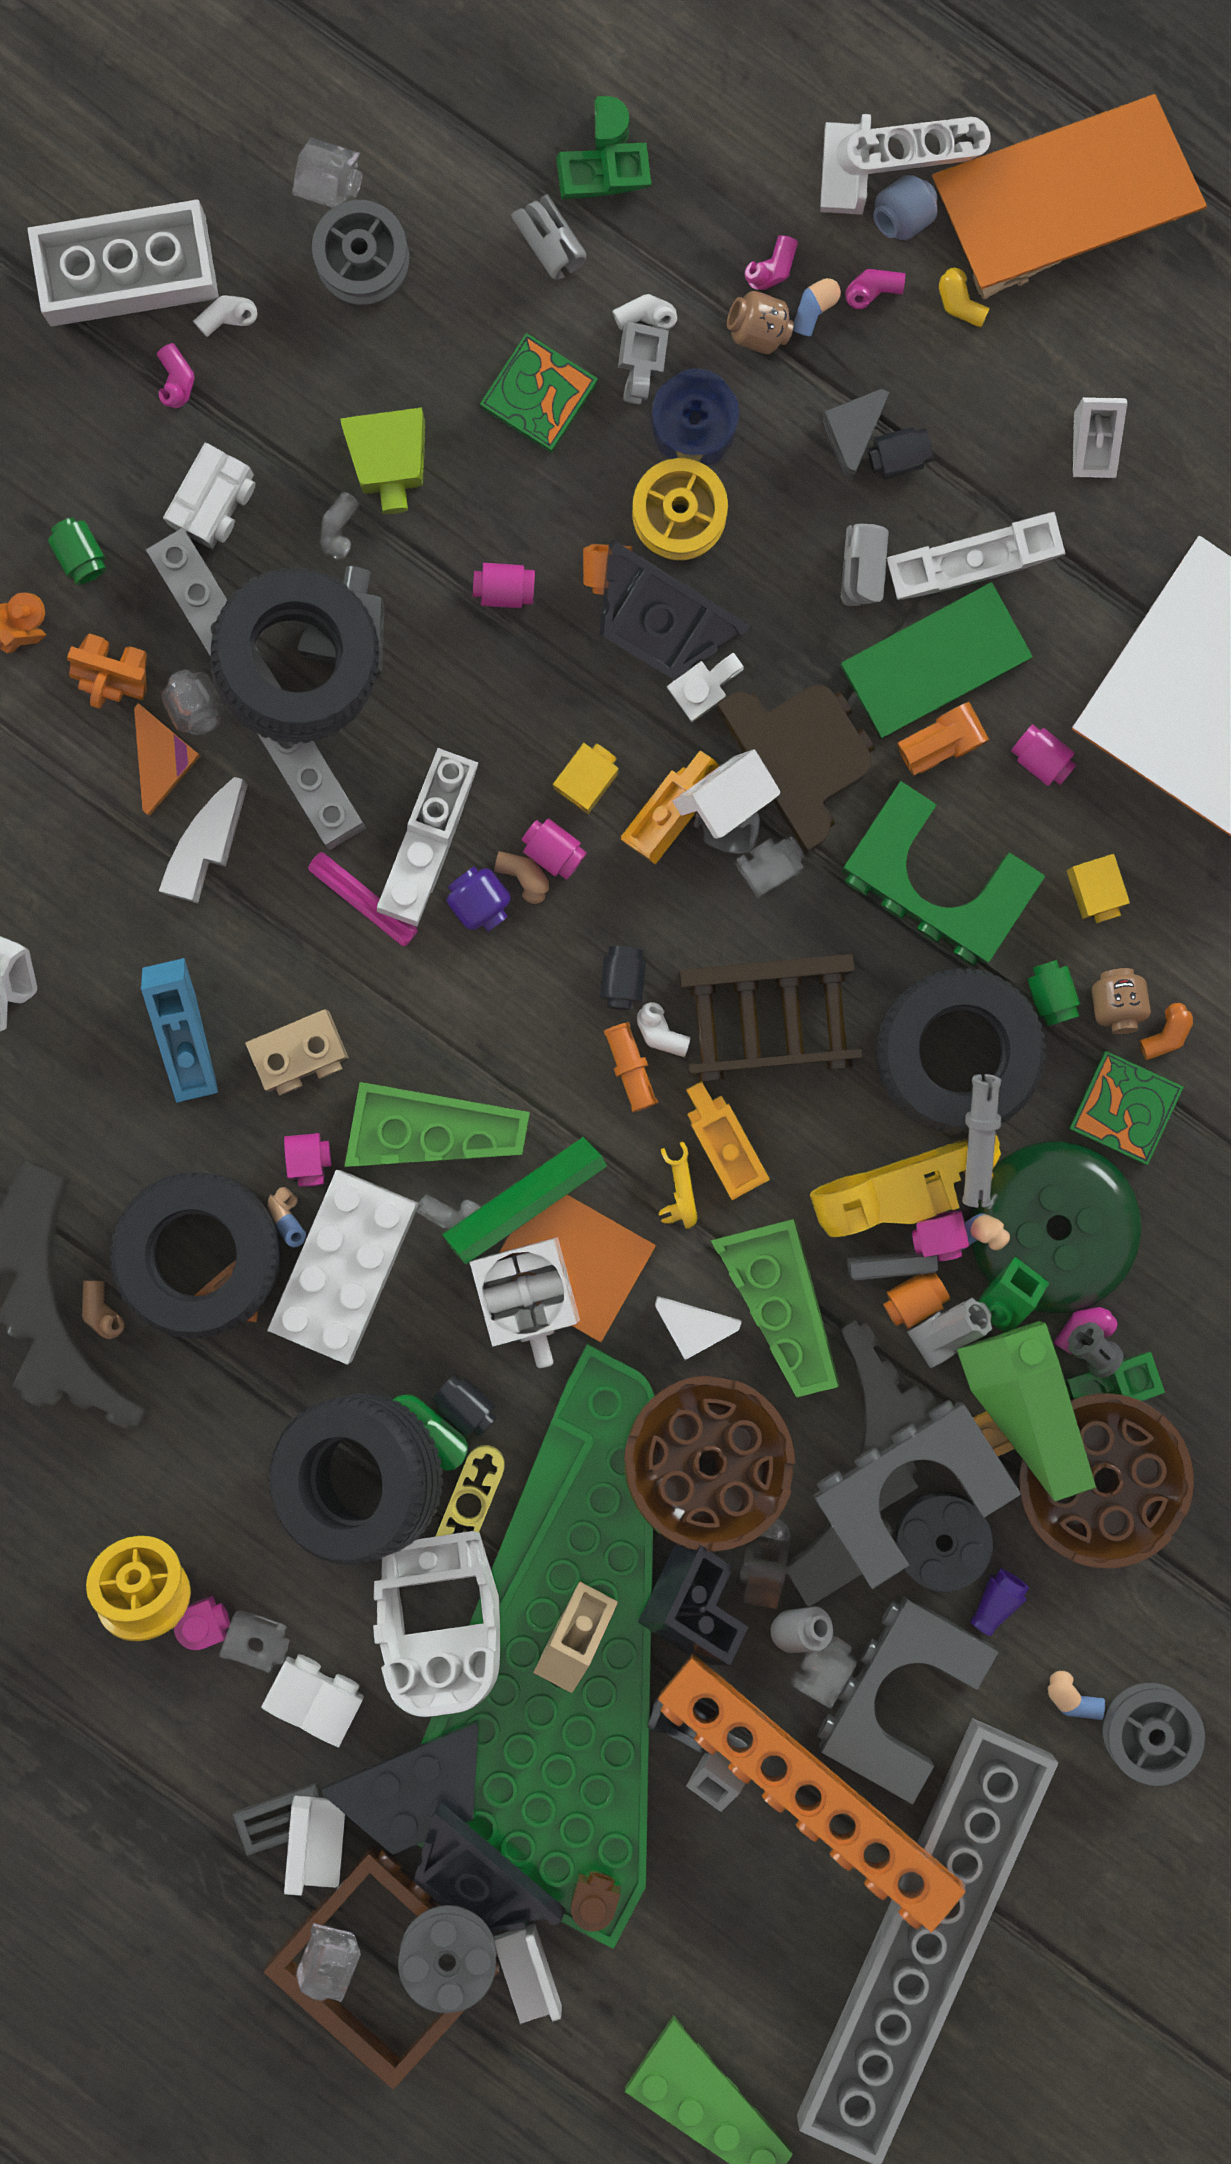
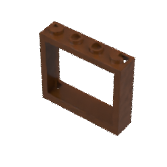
M372 1845L341 1879L338 1887L332 1889L273 1955L263 1973L394 2090L464 2010L454 2013H440L400 2058L293 1961V1958L369 1873L417 1917L423 1912L439 1906L432 1900L429 1894L400 1871L402 1865L394 1855L391 1857L383 1849L379 1852ZM497 1958L494 1977L498 1974L500 1960Z

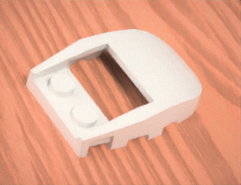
M470 1531L417 1539L404 1549L383 1557L382 1580L374 1581V1600H377V1625H373L375 1644H380L385 1663L381 1669L391 1698L404 1711L423 1717L459 1713L473 1708L492 1690L498 1677L500 1663L499 1595L480 1533ZM476 1576L480 1588L484 1624L405 1635L400 1587Z

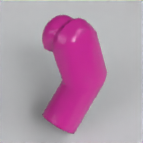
M778 236L771 259L758 262V264L753 261L747 265L745 278L749 285L757 290H766L785 281L791 270L798 241L792 237Z
M170 343L157 352L158 358L169 373L164 389L159 390V399L167 407L179 408L189 400L195 376L176 345Z

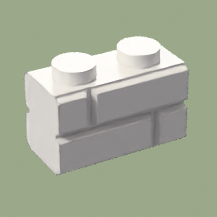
M204 443L163 519L170 527L177 531L184 528L189 537L210 549L214 548L217 541L224 543L235 523V520L230 517L238 503L245 505L254 491L255 482L251 481L254 474L251 468L208 443Z

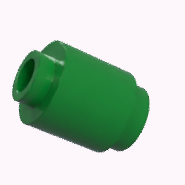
M68 518L52 527L51 531L53 534L49 537L48 543L67 578H73L75 584L79 586L97 579L106 572L107 569L103 563L105 556L85 521L76 522L74 518Z
M1057 960L1033 967L1035 976L1027 978V982L1039 1018L1044 1017L1046 1027L1078 1017L1077 1006L1080 1005L1069 967L1059 968Z

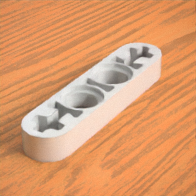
M976 117L860 130L847 136L839 143L837 160L841 168L850 175H865L966 162L985 153L991 142L990 132L986 124ZM926 133H932L938 138L940 143L938 155L930 153L926 148ZM966 134L967 137H973L974 144L972 145L971 142L967 141L954 145V139ZM890 137L896 138L902 143L904 148L902 159H896L890 154L888 149ZM856 147L857 150L861 151L874 147V153L862 159L861 156H854L853 148Z

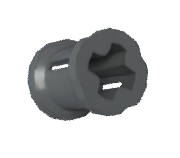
M1088 1322L1078 1326L1068 1339L1069 1351L1076 1358L1084 1359L1088 1370L1096 1377H1108L1123 1362L1122 1349L1115 1342L1107 1341L1104 1338V1331L1096 1323ZM1082 1339H1084L1090 1346L1084 1345L1081 1342ZM1101 1353L1104 1354V1355H1108L1109 1358H1110L1109 1361H1107V1360L1101 1355Z

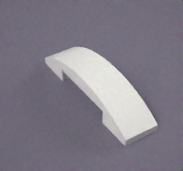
M1055 512L1014 522L1011 527L930 549L927 546L887 557V562L897 600L946 591L1019 571L1065 555V550Z

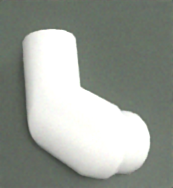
M649 294L642 295L612 310L613 316L621 330H623V326L628 321L633 323L641 321L664 330L671 329L677 322V313L674 306L665 300Z
M223 295L195 318L193 323L208 337L221 324L251 325L257 318V309L250 299Z
M649 1002L643 1005L637 1015V1024L646 1044L652 1048L685 1057L691 1037L669 1030L663 1015L664 1010L659 1004Z

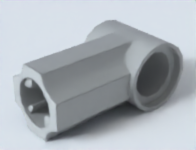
M971 1298L942 1314L940 1311L908 1329L907 1333L929 1367L932 1368L956 1354L957 1348L977 1340L992 1330L990 1321L992 1314L984 1302L979 1303Z

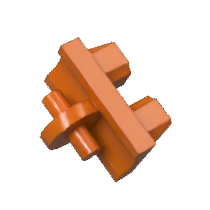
M29 592L18 593L8 603L0 604V649L5 653H13L20 645L38 644L46 636L42 629L37 628L41 625L45 616L44 604L38 596Z
M90 633L79 648L71 646L67 656V661H70L69 677L79 680L78 690L91 693V707L101 709L106 698L120 702L123 694L139 700L144 699L147 691V653L131 646L125 647L120 661L107 658L110 650L109 642L102 637Z

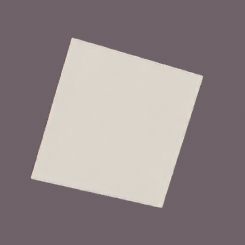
M1198 536L1083 710L1072 730L1229 836H1231V556L1201 536Z

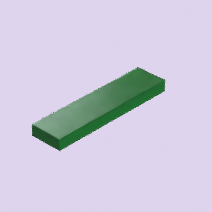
M582 1137L442 1235L464 1264H468L605 1169L607 1165L600 1153Z

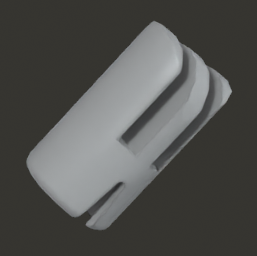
M548 194L540 198V203L533 201L527 204L525 210L518 209L511 214L513 221L552 279L564 278L561 271L562 267H565L572 274L586 260L585 250Z
M855 524L853 528L850 525L846 529L841 599L847 606L880 602L883 599L889 534L888 529L883 526Z

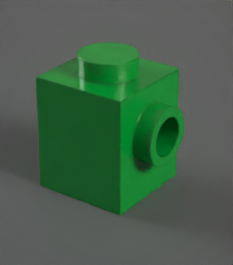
M1014 1257L1003 1271L987 1285L978 1302H984L992 1314L991 1324L1005 1333L1014 1330L1036 1308L1049 1282L1017 1257Z

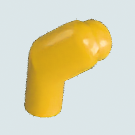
M959 268L948 269L942 275L939 282V291L946 312L981 328L990 308L970 300L965 283L967 277L963 270Z

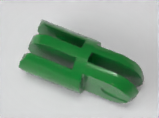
M400 1395L393 1399V1401H398L402 1406L409 1408L410 1412H414L417 1415V1419L424 1423L425 1428H428L430 1438L433 1437L434 1445L438 1448L439 1453L437 1455L441 1459L440 1467L442 1470H454L462 1464L468 1453V1443L460 1431L413 1395Z

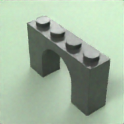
M950 1400L942 1403L928 1413L931 1420L917 1429L913 1424L904 1427L891 1436L894 1444L881 1452L876 1447L866 1451L854 1460L857 1467L843 1476L838 1470L817 1483L820 1491L813 1494L814 1498L872 1589L909 1566L884 1526L879 1512L881 1488L887 1477L899 1466L914 1460H931L945 1465L954 1473L975 1508L984 1518L1021 1495L968 1409L961 1402L955 1405Z
M903 1594L899 1603L893 1600L888 1606L881 1620V1623L885 1625L878 1641L871 1638L860 1657V1661L864 1663L857 1678L850 1676L847 1679L838 1699L843 1701L835 1716L827 1715L817 1733V1737L822 1739L819 1746L823 1754L913 1805L934 1765L929 1757L890 1736L878 1724L875 1717L874 1701L881 1682L890 1672L900 1666L911 1663H925L943 1670L978 1690L999 1652L992 1644Z

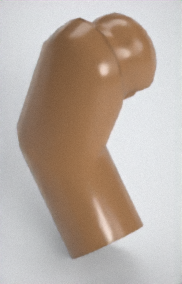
M498 852L494 872L517 877L524 888L523 898L531 904L541 903L545 899V893L549 890V880L539 864L528 857Z
M83 1281L82 1318L84 1322L103 1338L112 1339L118 1337L124 1331L125 1322L120 1315L104 1303L105 1281Z

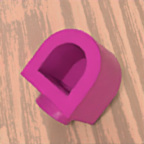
M320 1133L285 1136L287 1178L289 1180H298V1187L324 1185V1167L331 1166L329 1141H321Z
M961 1210L942 1212L934 1217L916 1223L917 1229L912 1231L913 1244L917 1255L923 1254L924 1257L937 1255L938 1261H947L961 1257L963 1255L961 1249L969 1246Z
M212 1595L188 1605L184 1615L174 1627V1632L182 1646L191 1650H201L224 1641L228 1636L226 1629L231 1627V1623L222 1603L216 1605Z

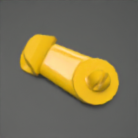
M680 1142L684 1154L678 1161L670 1160L665 1148L660 1149L666 1163L672 1166L676 1189L674 1197L677 1203L661 1209L659 1216L671 1212L672 1216L660 1221L670 1224L683 1220L685 1228L688 1229L696 1224L697 1211L687 1162L688 1149L684 1142Z

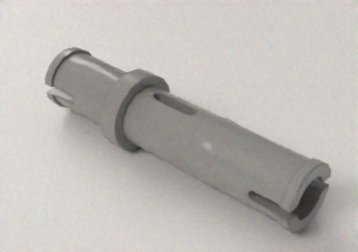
M985 1074V1082H982L981 1075H976L972 1078L971 1112L966 1114L965 1120L969 1127L964 1195L962 1197V1202L970 1207H978L979 1199L981 1200L982 1207H987L991 1204L990 1192L995 1133L1001 1127V1116L997 1114L1001 1079L994 1075Z

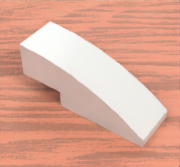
M234 777L196 815L181 837L168 863L159 889L161 893L198 903L209 862L226 867L248 786L243 779Z

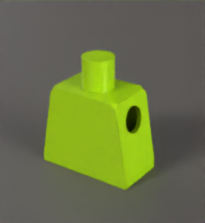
M422 407L340 418L363 493L380 492L383 514H398L407 511L405 489L423 485L425 419Z

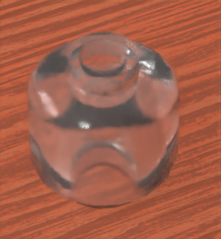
M178 671L168 679V685L161 694V701L174 727L182 733H190L193 736L204 735L215 729L221 721L225 706L221 701V697L216 692L212 678L205 672Z

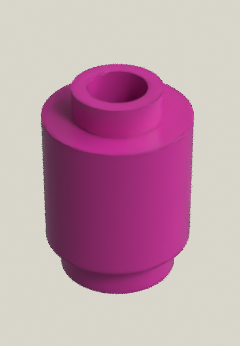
M483 563L482 571H474L473 597H481V606L522 608V604L533 605L535 571L524 570V565Z
M1033 724L1011 750V752L1019 757L1017 762L1047 786L1053 780L1061 785L1076 767V764L1070 760L1075 752L1045 728L1040 730Z
M549 818L543 824L536 820L522 838V841L527 844L523 851L524 854L556 877L559 874L566 880L573 874L587 855V852L579 847L581 845L580 841Z

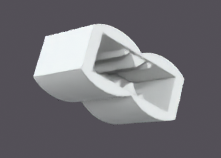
M298 1654L296 1659L287 1656L261 1708L290 1724L302 1728L313 1736L339 1747L363 1701L364 1695L357 1691L360 1685L340 1674H336L334 1679L325 1676L319 1672L321 1665L306 1656Z

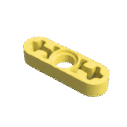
M481 1445L470 1452L435 1537L453 1534L456 1525L447 1524L449 1517H452L461 1525L474 1526L473 1531L475 1532L480 1531L505 1468L504 1457L497 1448L490 1445ZM485 1454L493 1456L492 1464L498 1467L495 1473L488 1471L482 1483L483 1486L491 1487L488 1494L477 1486L463 1484L466 1477L474 1482L479 1467L473 1464V1460L475 1458L483 1459ZM466 1493L476 1495L482 1505L479 1514L470 1518L462 1516L456 1507L458 1498Z

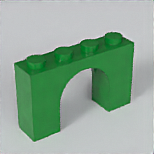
M900 781L841 870L842 873L848 876L845 883L865 896L871 891L882 898L884 901L881 906L892 915L903 919L905 914L920 923L917 930L932 941L938 943L943 938L956 947L953 954L967 964L975 966L979 962L985 965L989 963L1045 878V875L1009 852L1003 857L980 894L972 902L953 908L940 907L927 902L917 894L909 881L906 859L910 845L937 804Z

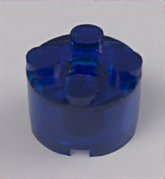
M689 369L678 373L677 376H674L661 386L653 402L652 432L659 451L669 459L687 458L701 462L704 465L719 461L729 450L736 436L739 419L738 401L725 381L713 372L703 369ZM692 412L700 413L698 425L690 424L689 418Z

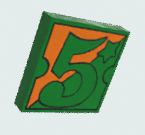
M526 333L481 401L480 408L545 450L553 453L598 384V378Z
M1103 1051L1068 1129L1144 1165H1148L1184 1087L1110 1052Z

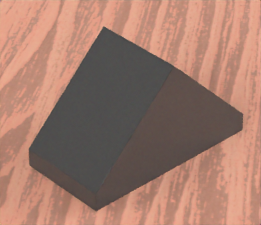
M877 390L827 410L824 413L823 425L844 477L853 480L885 406L889 392L886 390Z

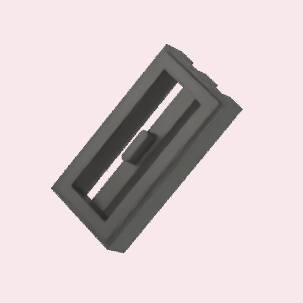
M916 1251L847 1258L848 1273L853 1280L936 1273L938 1270L937 1255L924 1257L923 1254L917 1255Z
M316 1783L233 1813L247 1856L289 1841L290 1829L252 1842L250 1835L289 1822L291 1810L248 1826L245 1820L292 1804L294 1796L319 1798Z

